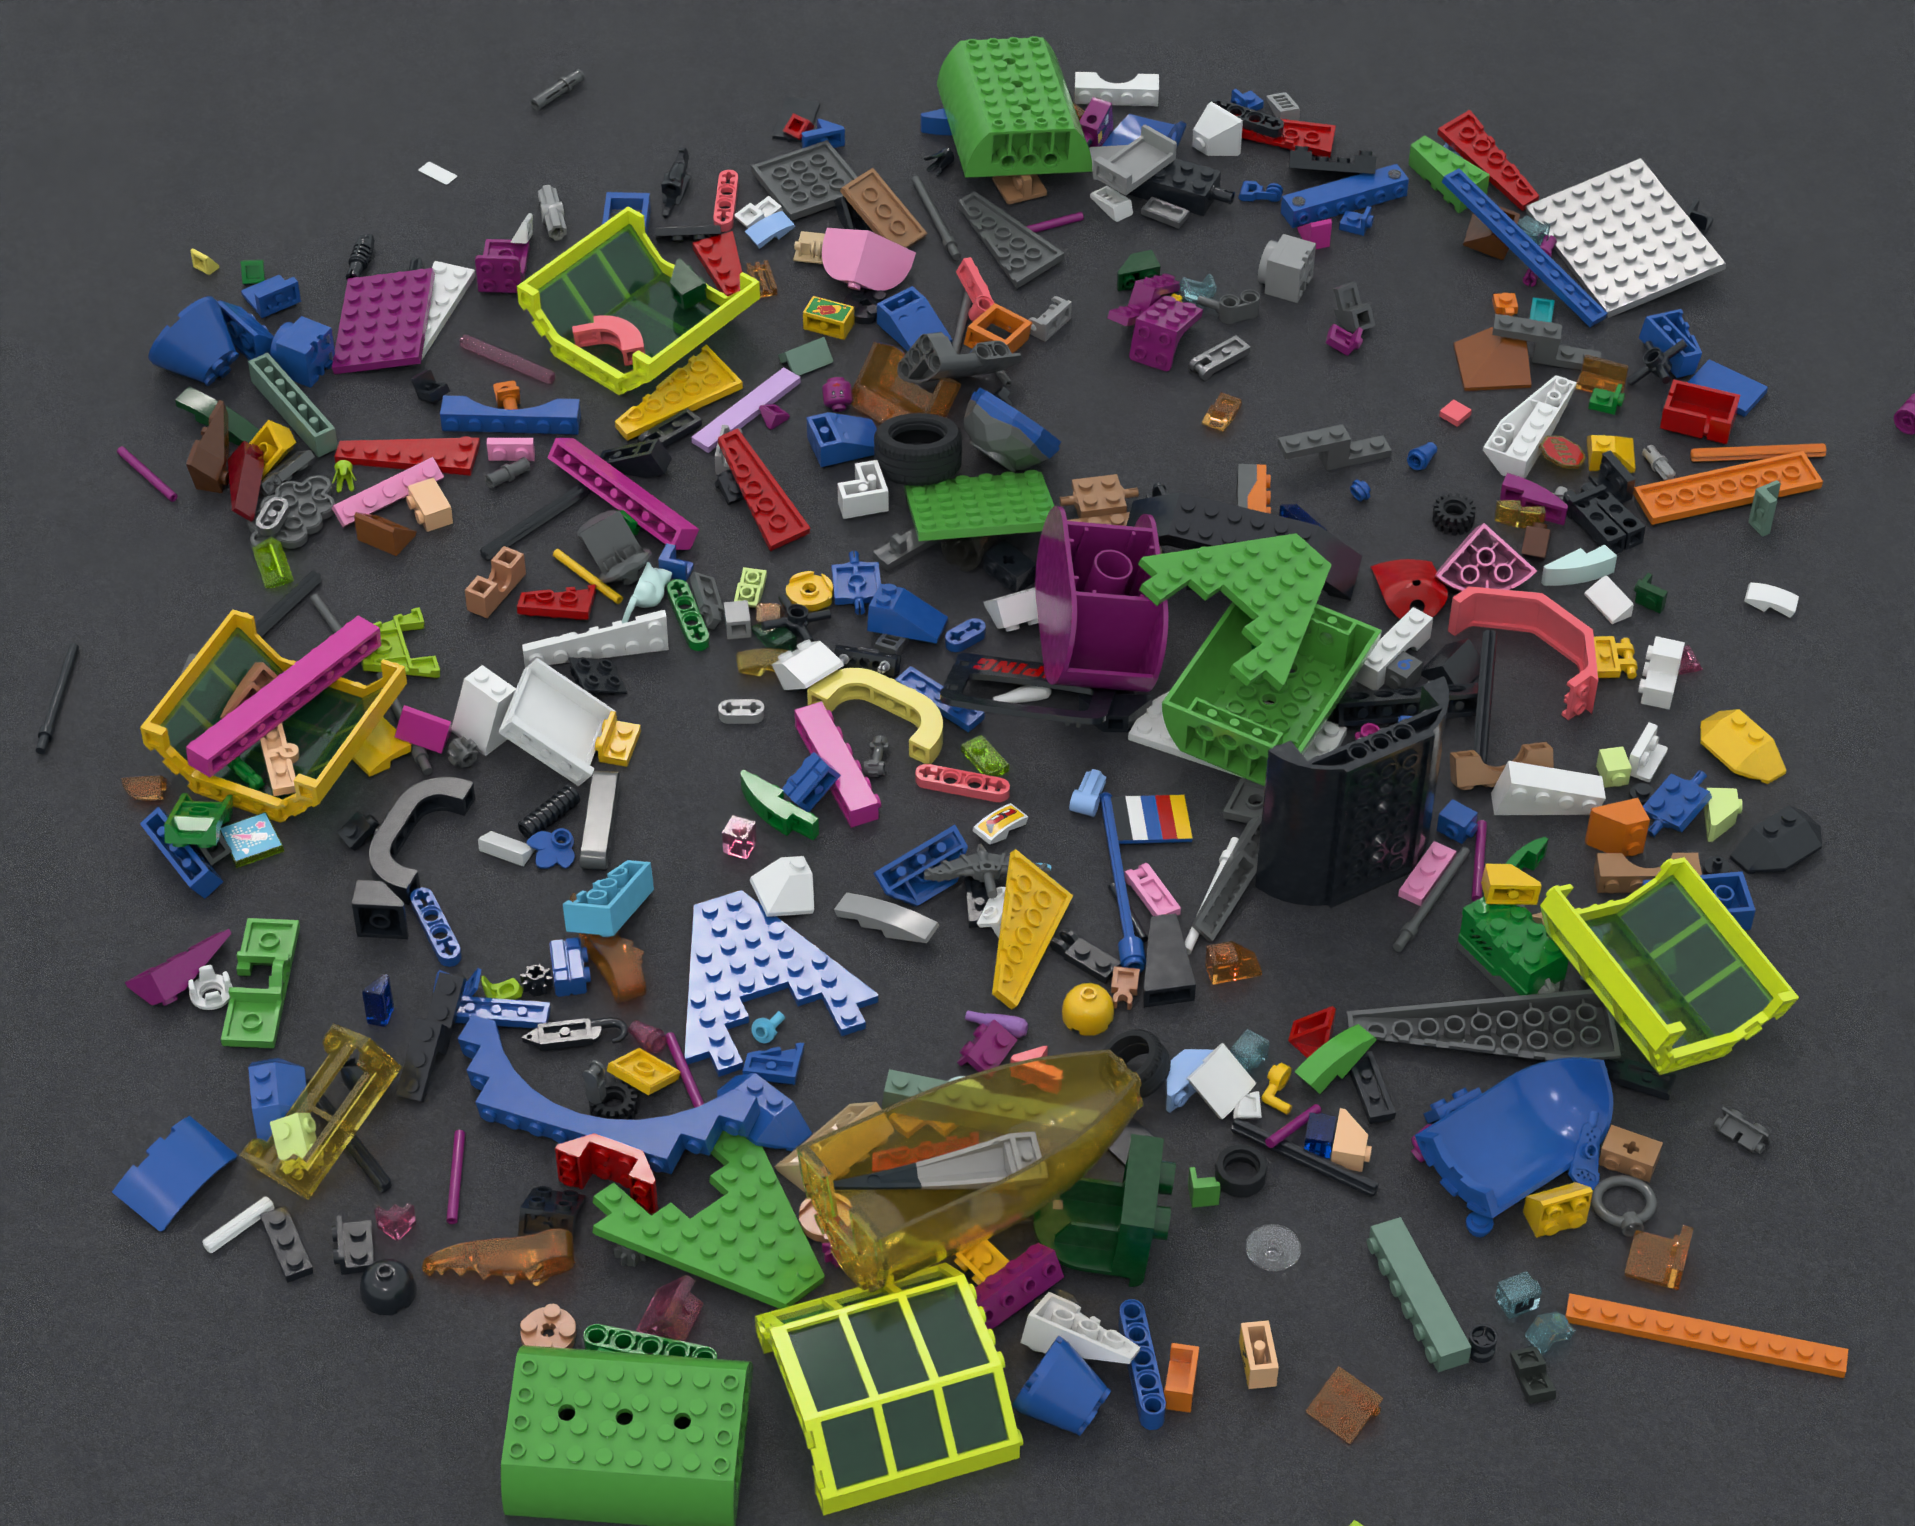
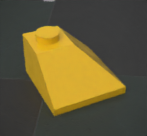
M270 420L263 425L249 442L251 445H257L263 451L264 469L262 479L284 459L296 444L289 428Z
M1605 435L1587 436L1589 471L1600 470L1602 454L1611 450L1630 473H1635L1633 438Z

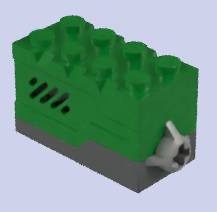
M1483 896L1463 908L1457 948L1506 997L1563 991L1569 960L1546 932L1545 926L1542 923H1536L1532 918V914L1525 907H1519L1517 904H1486L1485 897Z

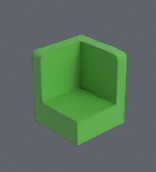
M1189 1167L1188 1190L1192 1208L1219 1205L1220 1182H1216L1215 1177L1197 1178L1195 1167Z

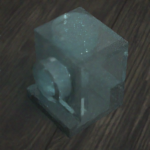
M1528 215L1519 219L1517 223L1538 246L1541 245L1543 237L1549 235V223L1543 224Z
M1247 1029L1232 1046L1230 1052L1249 1073L1253 1067L1257 1068L1262 1059L1266 1060L1268 1058L1269 1040Z

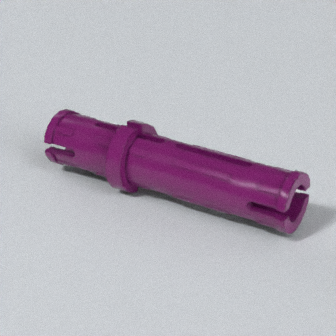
M1545 235L1539 247L1552 257L1551 253L1557 240L1552 235H1550L1549 239V235ZM1528 268L1523 277V283L1527 286L1531 283V287L1536 285L1539 277Z

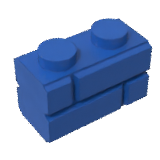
M813 752L803 761L802 766L797 772L787 779L782 790L795 804L806 812H810L841 774L824 758Z
M578 937L569 938L566 941L563 939L551 941L549 945L555 994L558 997L569 996L570 994H585L587 992L586 983L591 982L589 967H584V963L588 962L587 947H581V941Z

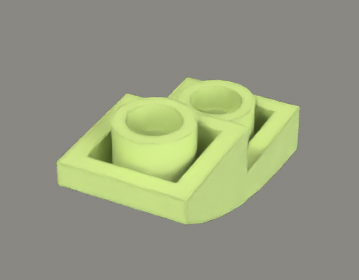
M743 567L734 601L748 600V607L758 608L766 583L767 570Z

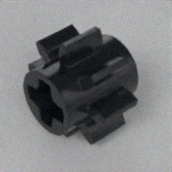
M540 964L527 966L526 974H520L523 992L529 991L533 997L546 995L547 987L553 986L550 968L545 969Z

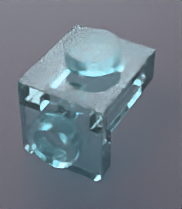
M1210 274L1206 276L1203 282L1183 277L1179 283L1183 298L1189 301L1197 302L1199 295L1211 298L1216 292V284L1213 275Z
M1557 1311L1538 1315L1525 1333V1337L1533 1346H1537L1541 1354L1547 1353L1554 1342L1570 1339L1576 1330L1569 1324L1568 1319Z

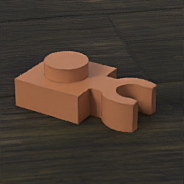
M1114 966L1111 993H1115L1113 995L1114 1008H1117L1119 1001L1127 1002V1010L1132 1008V995L1137 996L1140 969Z

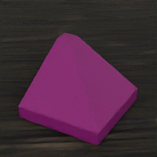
M775 404L759 406V410L769 429H774L790 417L787 412Z

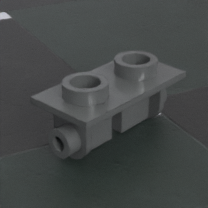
M1725 1107L1722 1108L1724 1118L1719 1117L1714 1123L1719 1133L1733 1141L1739 1133L1742 1134L1738 1144L1752 1153L1757 1152L1761 1154L1766 1146L1763 1142L1770 1145V1136L1767 1134L1768 1130L1758 1123H1749L1744 1120L1745 1116L1735 1109L1730 1111Z

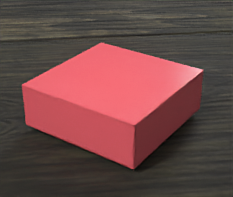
M1453 399L1440 410L1439 417L1458 427L1471 416L1472 410Z

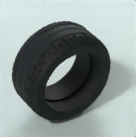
M1143 1029L1128 1030L1114 1037L1105 1046L1098 1060V1072L1101 1080L1116 1097L1128 1101L1146 1098L1157 1091L1167 1079L1171 1067L1170 1056L1166 1048L1154 1034ZM1142 1054H1148L1145 1063L1137 1071L1126 1076H1120L1122 1069L1131 1059Z

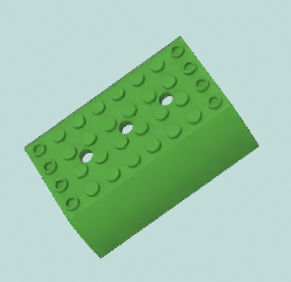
M1043 37L990 38L988 40L968 39L959 41L953 47L941 66L937 87L965 178L1092 172L1091 153L1058 59L1052 47Z
M1232 602L1163 700L1162 713L1166 728L1181 752L1265 786L1268 750L1276 745L1292 741L1304 756L1377 645L1381 636V629L1316 604L1291 667L1296 672L1288 674L1282 690L1278 691L1263 676L1247 687L1229 670L1235 662L1253 650L1251 645L1254 644L1241 633L1243 628L1252 622L1253 619ZM1271 700L1274 704H1265L1264 702Z
M522 1345L516 1356L501 1460V1493L504 1514L647 1526H736L753 1375L752 1362ZM566 1408L575 1411V1416L569 1421L559 1418L560 1412ZM622 1413H630L633 1419L629 1424L621 1425L617 1422L618 1416ZM680 1417H687L691 1420L689 1427L686 1429H678L674 1424Z

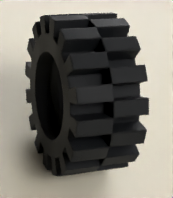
M1448 493V497L1442 495L1441 499L1437 498L1436 503H1434L1433 525L1434 527L1438 526L1437 530L1440 532L1444 530V534L1448 535L1449 532H1452V536H1456V532H1459L1460 535H1463L1464 531L1469 532L1470 528H1473L1476 506L1471 499L1467 501V496L1465 495L1462 498L1458 493H1456V496H1452V493ZM1448 513H1457L1459 516H1453Z
M616 1077L611 1078V1082H607V1079H604L606 1096L599 1104L589 1101L591 1116L606 1119L634 1120L635 1114L638 1112L636 1089L632 1088L628 1083L625 1084L621 1079L619 1082H616ZM610 1099H619L623 1101V1103L617 1107H607L603 1105V1103Z

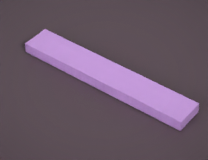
M783 367L691 437L692 443L707 453L711 452L717 447L722 425H728L730 431L737 428L741 429L761 414L759 410L760 405L774 404L801 383L800 377Z

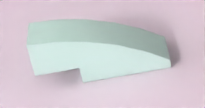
M1606 545L1589 553H1585L1580 548L1545 565L1541 583L1544 586H1561L1602 578L1614 573L1617 555Z

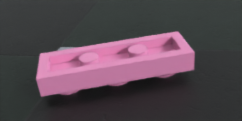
M1434 841L1399 889L1398 896L1421 906L1456 856V851Z

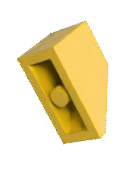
M1485 864L1481 884L1486 904L1537 905L1542 887L1541 882L1512 864Z

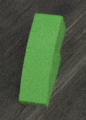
M1357 1024L1341 1032L1318 1048L1295 1070V1073L1316 1092L1321 1094L1337 1075L1343 1079L1377 1039Z

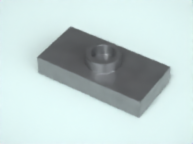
M1151 197L1141 208L1142 215L1178 229L1189 218L1190 213L1186 209L1155 197Z

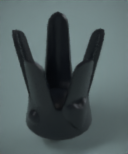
M943 148L936 154L924 158L925 161L937 158L926 169L930 172L940 166L936 176L948 164L953 163L955 159L953 152L948 148Z

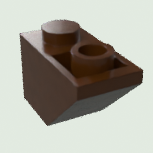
M1533 522L1532 526H1527L1522 554L1546 558L1552 532L1547 529L1548 525Z

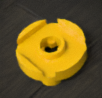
M813 571L800 572L790 578L789 584L786 585V594L792 604L805 606L809 613L829 607L832 604L833 584L826 575H814Z

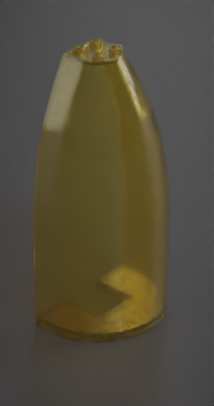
M1111 1050L1038 1057L1000 1065L947 1082L796 1148L801 1178L807 1199H811L813 1207L817 1214H814L817 1225L822 1235L827 1233L828 1240L832 1246L831 1252L847 1276L862 1290L869 1289L870 1293L877 1291L1002 1233L1027 1219L1072 1188L1100 1161L1120 1137L1138 1109L1143 1107V1101L1140 1097L1141 1080L1138 1074L1132 1072L1129 1068L1127 1069L1124 1060L1118 1058ZM1035 1131L1042 1156L1032 1164L981 1189L834 1190L833 1181L916 1163L1010 1133Z

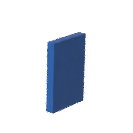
M1710 359L1688 381V383L1741 395L1737 414L1743 417L1752 410L1768 390L1767 386Z

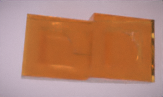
M1221 392L1215 404H1211L1202 424L1224 431L1239 411L1242 399Z

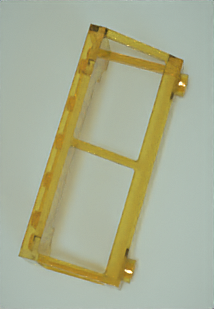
M334 1023L323 1039V1048L329 1055L284 1116L295 1113L314 1112L329 1121L303 1159L295 1154L284 1160L278 1159L272 1134L267 1142L260 1138L252 1139L239 1155L256 1170L308 1200L402 1068L400 1064L370 1038ZM357 1048L359 1060L356 1065L364 1073L332 1117L315 1107V1105Z

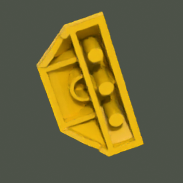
M1740 709L1718 711L1701 721L1700 743L1733 773L1750 779L1761 780L1762 783L1766 784L1786 774L1787 770L1774 739Z

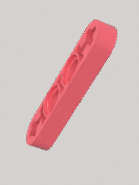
M724 170L719 174L713 219L714 225L721 226V232L730 231L734 224L739 185L738 173L734 170ZM729 192V193H732V194H730V195H723L722 193ZM728 206V207H730V208H728V209H721L720 207Z
M922 764L916 769L915 782L924 789L992 802H1004L1010 796L1009 782L1000 777L932 764ZM954 778L957 782L948 784L944 780ZM976 782L981 786L979 788H971L968 785Z

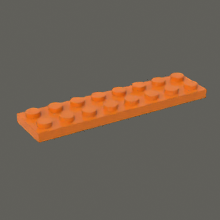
M1804 451L1637 486L1634 487L1633 495L1651 525L1753 503L1755 490L1776 480L1781 483L1778 497L1822 488L1823 480Z

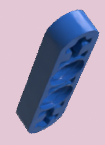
M423 887L415 889L410 895L412 909L441 965L447 967L457 965L462 958L460 945L433 892ZM420 899L426 901L427 906L423 907V903ZM428 915L438 916L434 921L425 920V917ZM440 932L447 934L443 939L434 938V935ZM448 947L450 953L453 955H448V953H445V948Z

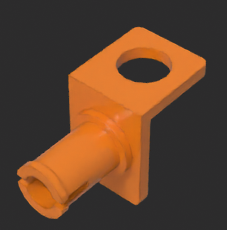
M516 382L495 383L493 388L498 408L518 409L520 389L519 386H516Z

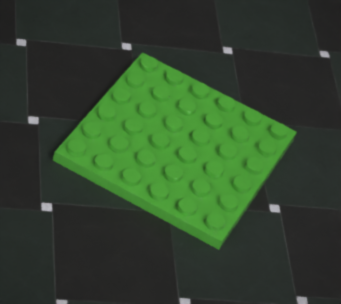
M1027 470L1019 474L1004 472L1001 475L994 476L987 473L980 474L978 477L960 475L955 479H948L938 484L925 486L904 485V492L919 541L1040 532L1043 529L1049 511L1054 507L1042 472L1036 470Z

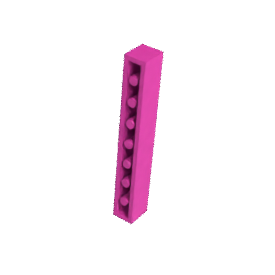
M555 439L547 457L549 460L616 509L624 510L638 522V525L664 544L676 545V550L691 549L699 531L696 526L576 439Z

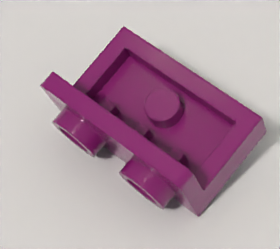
M995 1019L987 1025L982 1023L974 1031V1040L967 1042L959 1052L962 1056L957 1062L960 1066L968 1062L986 1079L993 1075L1017 1041Z

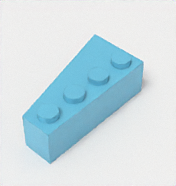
M627 860L607 874L608 878L594 882L593 889L588 892L582 890L576 895L577 900L574 902L568 900L563 903L566 932L597 934L602 937L614 936L654 890L651 862Z

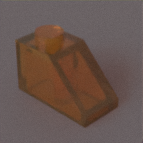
M1233 941L1207 945L1205 967L1212 985L1262 975L1255 952Z

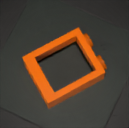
M994 303L967 327L964 345L973 349L977 343L1002 341L1013 354L1029 339L1032 322ZM994 324L1012 334L1005 340L985 329Z

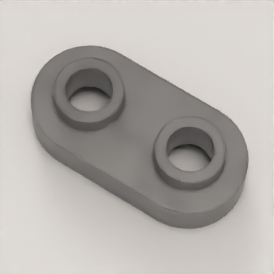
M274 497L265 503L256 519L258 533L264 536H271L280 530L290 512L288 501L285 498Z

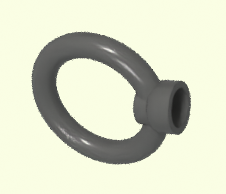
M1616 1175L1602 1180L1594 1188L1591 1198L1595 1213L1605 1222L1621 1227L1623 1234L1627 1237L1640 1235L1644 1231L1643 1223L1647 1222L1654 1215L1657 1208V1199L1652 1188L1644 1181L1628 1175ZM1616 1186L1632 1187L1643 1194L1646 1206L1639 1214L1626 1212L1619 1216L1611 1213L1604 1207L1602 1203L1603 1194L1608 1189Z

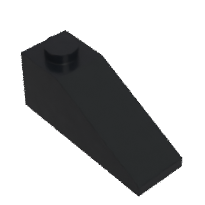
M658 438L603 450L600 458L622 474L643 478L665 474L672 460Z

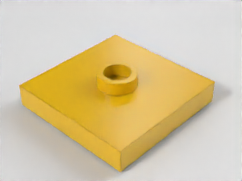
M637 1048L608 1063L606 1070L647 1095L679 1080L680 1076L678 1069L641 1048Z

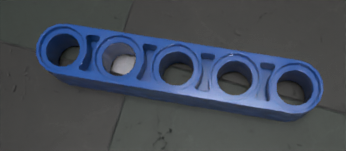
M1129 1299L1120 1305L1119 1331L1121 1335L1140 1347L1139 1353L1130 1364H1127L1139 1421L1144 1428L1156 1430L1164 1424L1166 1401L1145 1308L1140 1301Z

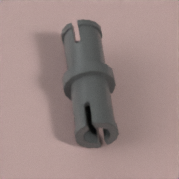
M523 457L511 464L506 463L502 465L501 469L485 475L484 479L487 486L492 489L503 482H511L516 476L530 471L531 465L528 459Z

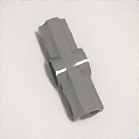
M544 185L538 190L542 222L546 224L549 237L554 240H562L567 235L562 201L559 202L556 188L551 187V185Z

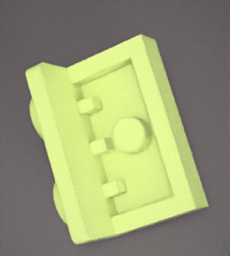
M295 1113L270 1122L282 1174H289L310 1166H320L323 1164L322 1148L317 1142L315 1134L316 1124L310 1113Z

